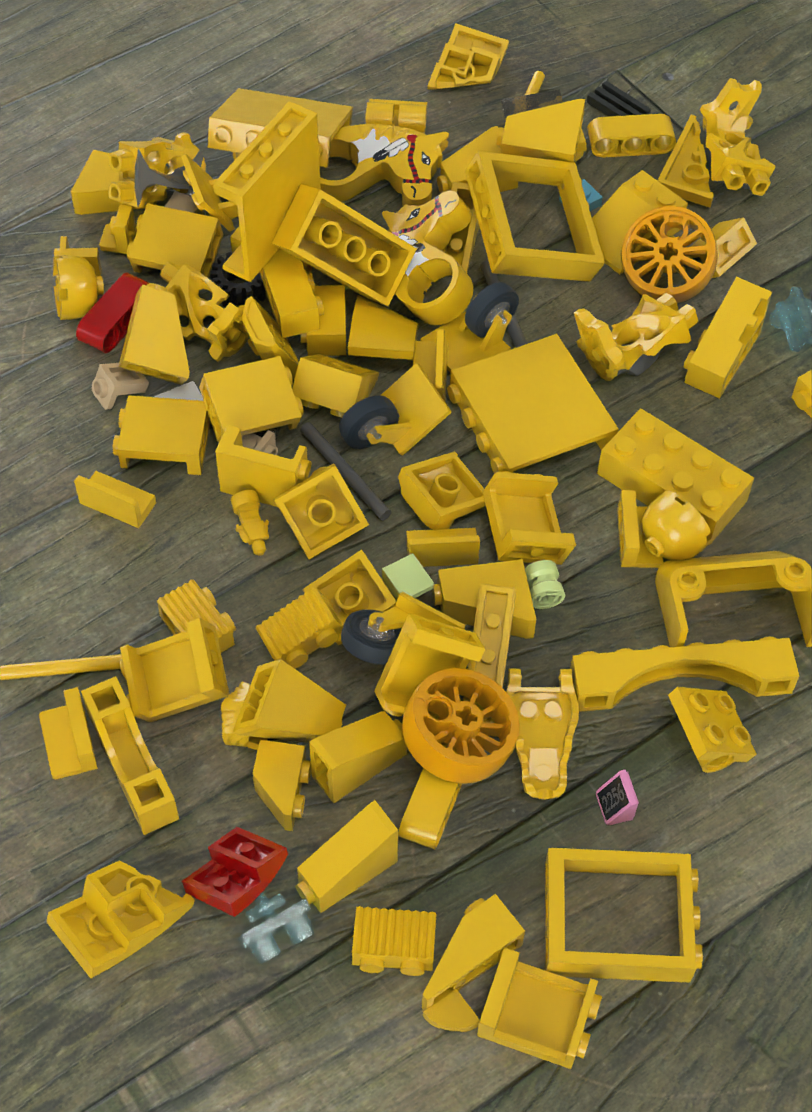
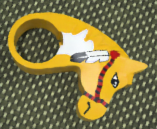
M359 124L341 127L330 142L329 157L352 159L351 162L356 166V170L350 176L341 180H327L320 177L321 190L340 202H344L380 180L386 179L398 193L402 194V206L406 204L408 206L423 205L432 200L431 178L435 175L437 169L441 168L442 152L448 147L447 139L449 133L440 132L426 135L404 127L381 124Z
M445 191L420 206H408L406 204L397 213L383 211L382 216L389 227L388 231L417 248L395 295L416 317L430 325H442L456 319L464 312L472 299L473 282L456 260L442 250L450 242L452 234L463 230L472 219L471 210L455 191ZM452 275L450 285L440 297L431 302L423 303L425 296L423 293L424 291L427 292L432 282L435 283L443 277Z

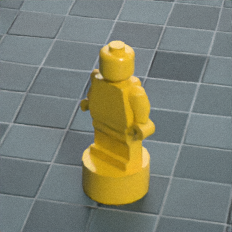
M243 490L234 494L230 499L233 511L238 515L241 522L240 526L239 524L236 525L235 530L239 532L240 538L244 543L251 545L255 555L262 556L266 552L264 540L269 539V521H261L258 511L261 505L257 492L254 490Z

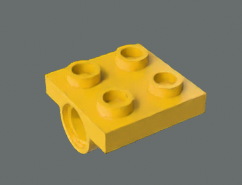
M369 99V102H367L365 124L398 126L425 134L427 102Z
M677 687L668 694L703 772H716L730 766L734 762H748L757 755L751 743V736L743 726L735 710V703L727 691Z

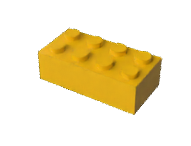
M304 184L300 185L272 241V244L346 287L369 300L385 306H389L417 248L321 189Z
M641 408L601 450L597 471L599 476L621 490H635L636 499L647 506L665 491L677 493L679 496L674 500L682 505L687 501L690 502L703 516L711 531L706 537L707 539H712L711 543L745 505L754 481V477Z

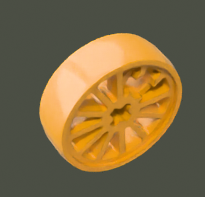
M679 206L655 208L640 216L627 231L621 250L623 270L634 290L640 295L646 294L655 300L667 293L673 296L677 303L693 298L708 285L714 275L718 260L716 239L710 226L695 212ZM660 226V234L655 227ZM672 228H680L683 231L681 237L671 238L666 234ZM692 228L695 231L689 235L688 229ZM651 232L657 243L642 237L646 233ZM699 238L706 243L705 246L687 247ZM638 244L652 250L634 253V249L637 248ZM669 251H673L675 255H672L670 260H665L664 256H668ZM702 254L707 256L703 264L686 257ZM651 260L639 269L634 270V261ZM683 265H687L700 272L691 279L683 269ZM658 267L650 283H646L641 279L643 275ZM663 272L667 273L668 287H656ZM679 272L686 284L673 287V273Z
M463 668L440 670L423 680L417 686L406 705L402 723L404 740L414 759L431 774L454 783H475L496 773L512 754L518 740L520 728L516 707L506 691L489 677ZM459 695L468 697L469 701H460ZM474 703L480 704L484 710L481 711ZM434 712L438 714V720L431 717L429 713ZM490 717L493 718L495 724L483 723L484 720ZM489 736L499 737L500 741L498 742ZM441 743H447V747L445 748ZM453 747L456 748L457 754L452 750Z

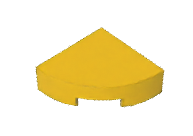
M454 989L423 1011V1017L432 1026L449 1031H471L478 1027L480 1021L457 989Z

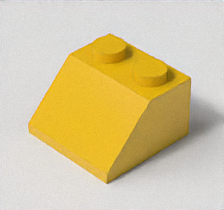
M322 354L300 357L292 390L295 397L298 396L303 406L318 409L319 405L330 408V414L342 418L353 405L370 396L380 372Z

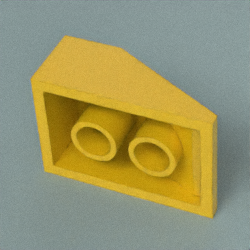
M643 170L624 182L592 218L601 251L604 254L605 264L619 275L624 272L621 261L622 244L631 225L640 216L652 209L664 206H679L687 209L688 202ZM660 226L655 227L660 234ZM672 228L667 234L670 236L675 235L681 229ZM651 232L646 233L642 237L651 242H656ZM639 244L634 249V253L652 251Z

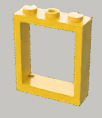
M548 848L545 861V971L563 977L690 983L696 969L702 968L703 961L702 945L695 944V930L700 929L701 914L700 907L693 906V892L697 893L699 878L698 870L691 868V854ZM564 871L676 876L680 956L565 951Z

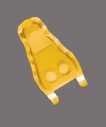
M509 668L506 693L512 699L519 717V736L515 748L521 763L524 791L532 798L544 800L559 798L567 787V763L572 750L573 735L579 720V706L573 685L572 669H560L559 687H521V669Z

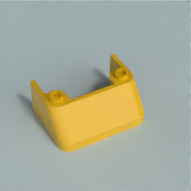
M781 551L699 557L686 560H668L659 566L655 584L670 647L684 646L689 630L682 602L697 600L705 594L782 587L791 591L806 647H812V568L805 560Z

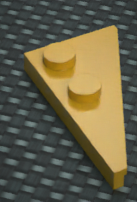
M691 114L657 181L682 199L710 208L714 195L713 192H710L709 187L710 175L709 170L706 168L707 160L704 145L700 141V124L696 116Z

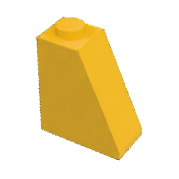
M575 99L507 116L505 127H499L496 145L501 146V154L575 162L584 118L585 99Z
M498 126L491 127L441 162L440 176L437 177L440 193L451 191L453 181L468 184L465 170L478 151L501 154V146L496 145ZM497 179L500 192L518 188L517 181Z
M93 150L71 190L75 214L118 211L120 204H125L109 198V185L111 182L119 181V172L111 170L109 166L110 153ZM155 185L147 188V192H151ZM157 201L149 202L148 204L156 205ZM145 205L144 207H142V208H136V207L133 206V210H134V209H145V208H146V205Z
M149 283L147 286L142 285L136 294L118 367L182 385L188 380L190 371L175 294L166 292L167 289L158 284Z
M523 559L438 570V580L432 589L434 605L441 606L442 613L461 623L474 626L480 583L516 588V598L510 635L525 639L534 638L537 619Z
M278 659L257 667L233 732L244 736L309 743V741L318 736L342 727V717L346 704L282 659Z
M385 710L309 741L312 777L333 803H336L407 755L402 723L398 719L392 720Z
M375 800L368 804L297 867L298 884L296 889L302 900L307 905L313 903L320 914L398 862V829Z

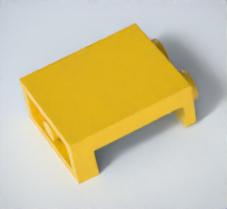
M147 203L144 214H140L136 224L137 233L134 241H130L128 245L127 259L130 261L133 271L141 273L143 266L162 270L167 262L170 261L181 267L184 263H187L209 279L210 270H212V265L224 235L219 218Z
M281 356L203 374L199 389L218 444L227 425L241 428L242 436L288 425L289 430L297 428L304 413L303 405L298 396L295 397L291 387L293 385L292 374L288 367H284Z
M128 395L126 408H121L119 412L120 435H115L113 440V454L118 456L120 467L128 469L130 458L186 462L188 474L202 475L211 424L204 401Z
M227 425L215 451L220 492L234 495L243 490H254L257 492L260 503L275 507L278 506L274 499L307 479L311 471L312 463L307 460V447L299 445L293 459L243 447L241 428Z
M508 471L496 472L483 490V496L499 561L523 559V562L533 563L540 560H551L557 565H562L575 548L576 542L573 533H561L554 508L552 493L558 485L557 477L543 476L541 474H519Z
M408 613L374 690L383 710L393 716H402L410 697L423 680L440 670L449 668L466 669L470 660L480 662L485 647L474 632ZM434 712L429 713L431 717L438 720V714Z
M198 618L186 622L187 631L139 648L128 644L120 647L122 655L120 669L127 681L129 691L126 698L135 717L151 723L227 697L230 694L214 625Z
M504 947L479 1021L477 1036L572 1069L575 1056L584 1059L591 1034L583 1032L587 1018L595 1020L602 996L595 994L598 980L590 978L589 984H583L519 962L520 952Z

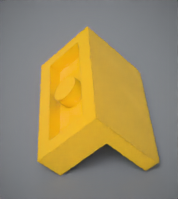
M744 217L719 222L712 228L718 251L717 266L712 278L720 277L757 245ZM700 238L690 247L705 246L706 243ZM706 254L692 255L691 257H700L702 262L705 263L707 256Z
M437 329V341H415L413 365L417 363L421 366L446 403L448 345L445 330Z
M95 471L90 479L78 475L74 480L80 504L136 528H140L156 504L155 495L98 471Z
M621 490L617 507L621 567L659 568L664 562L663 557H656L651 554L644 544L646 539L642 531V518L647 507L636 505L635 490Z
M476 527L406 531L407 554L413 553L422 567L478 564L480 537L476 534Z
M78 687L63 691L66 701L65 706L39 713L52 778L55 780L98 769L84 705Z

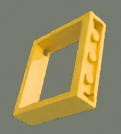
M484 151L476 153L466 168L465 173L491 272L494 274L590 282L604 266L605 261L576 163ZM497 179L557 186L577 253L515 247Z

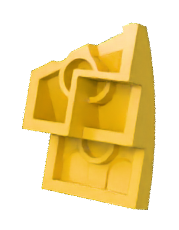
M455 23L449 42L445 44L439 62H436L427 89L434 90L491 83L504 59L509 46V40Z
M358 295L351 322L348 355L414 360L418 323Z
M119 860L87 875L82 897L48 912L47 924L87 975L93 978L128 958L166 931L193 907L195 900L187 893L181 897L163 888L162 881L150 875H143L136 868Z

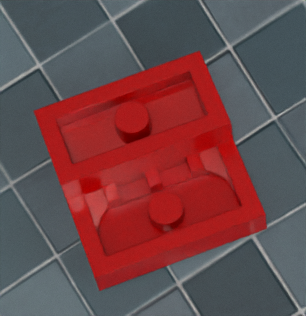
M236 827L208 846L212 860L183 879L182 883L187 894L235 917L265 890L282 867L288 856V851L282 845Z

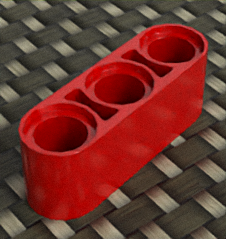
M128 272L121 275L81 319L76 331L77 339L104 353L111 352L127 334L137 291L142 285L147 286L149 282Z

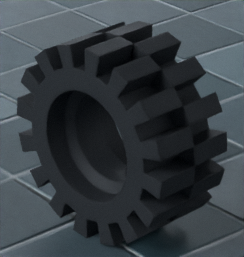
M226 253V259L222 256L217 258V263L214 262L212 270H210L211 281L229 295L227 300L222 302V306L226 307L229 302L236 307L238 305H245L246 299L250 296L257 302L258 299L262 302L266 298L265 294L267 293L260 273L251 282L232 283L230 280L238 276L223 270V264L232 253Z

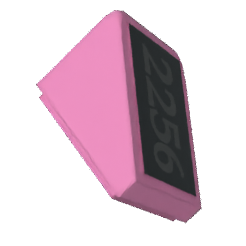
M621 770L596 792V797L607 825L633 820L639 803L628 772Z

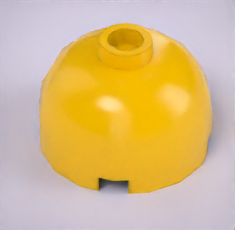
M69 255L54 256L53 276H56L54 296L57 315L60 317V320L82 318L97 303L98 296L104 295L102 276H96L94 267L86 259Z
M665 491L661 493L645 510L642 518V531L646 539L644 544L649 552L656 557L662 556L668 560H686L702 552L711 543L712 539L706 538L711 531L703 516L690 502L687 501L682 505L674 500L679 496L675 492Z

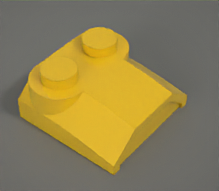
M250 296L246 299L241 318L250 336L247 340L249 346L257 356L260 355L262 360L281 356L284 367L290 369L292 379H295L299 360L287 337L282 338L277 322Z
M455 451L401 468L398 476L401 495L420 520L430 529H449L454 519L486 506L483 486L464 465Z
M334 463L328 467L316 469L309 478L274 499L308 559L313 558L369 525Z
M362 549L303 588V591L306 592L311 587H316L328 599L343 626L347 617L355 611L376 610L385 612L395 607L397 602ZM342 632L338 634L339 637L336 641L338 646L342 644Z

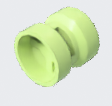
M540 560L531 563L525 568L534 608H551L564 600L565 592L562 584L557 581L559 572L555 562Z

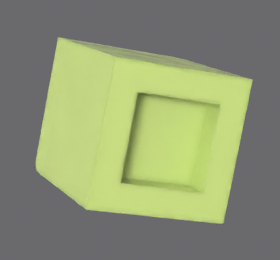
M413 553L382 568V580L396 601L401 592L416 598L434 588V582Z

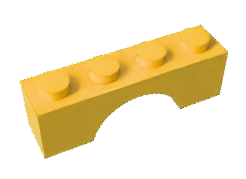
M115 676L82 690L81 694L89 718L143 835L179 820L172 792L161 769L156 766L146 747L131 706L117 677Z

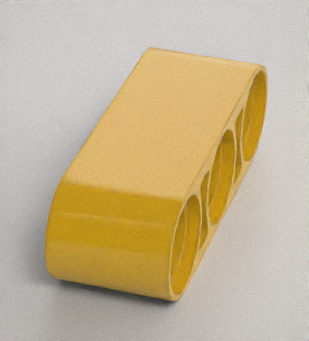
M665 114L598 117L593 119L587 126L591 151L597 157L666 154L672 151L676 145L671 119Z
M441 743L442 746L447 747V743ZM453 747L452 750L457 754L456 748ZM423 768L403 815L398 837L435 850L463 783L443 780Z

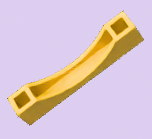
M771 636L755 641L743 642L736 639L718 644L696 642L682 647L660 645L645 650L623 648L609 653L587 651L579 655H572L570 666L579 712L613 709L624 697L637 689L660 680L677 677H700L722 681L739 687L756 697L792 694L799 678L790 638L777 639Z

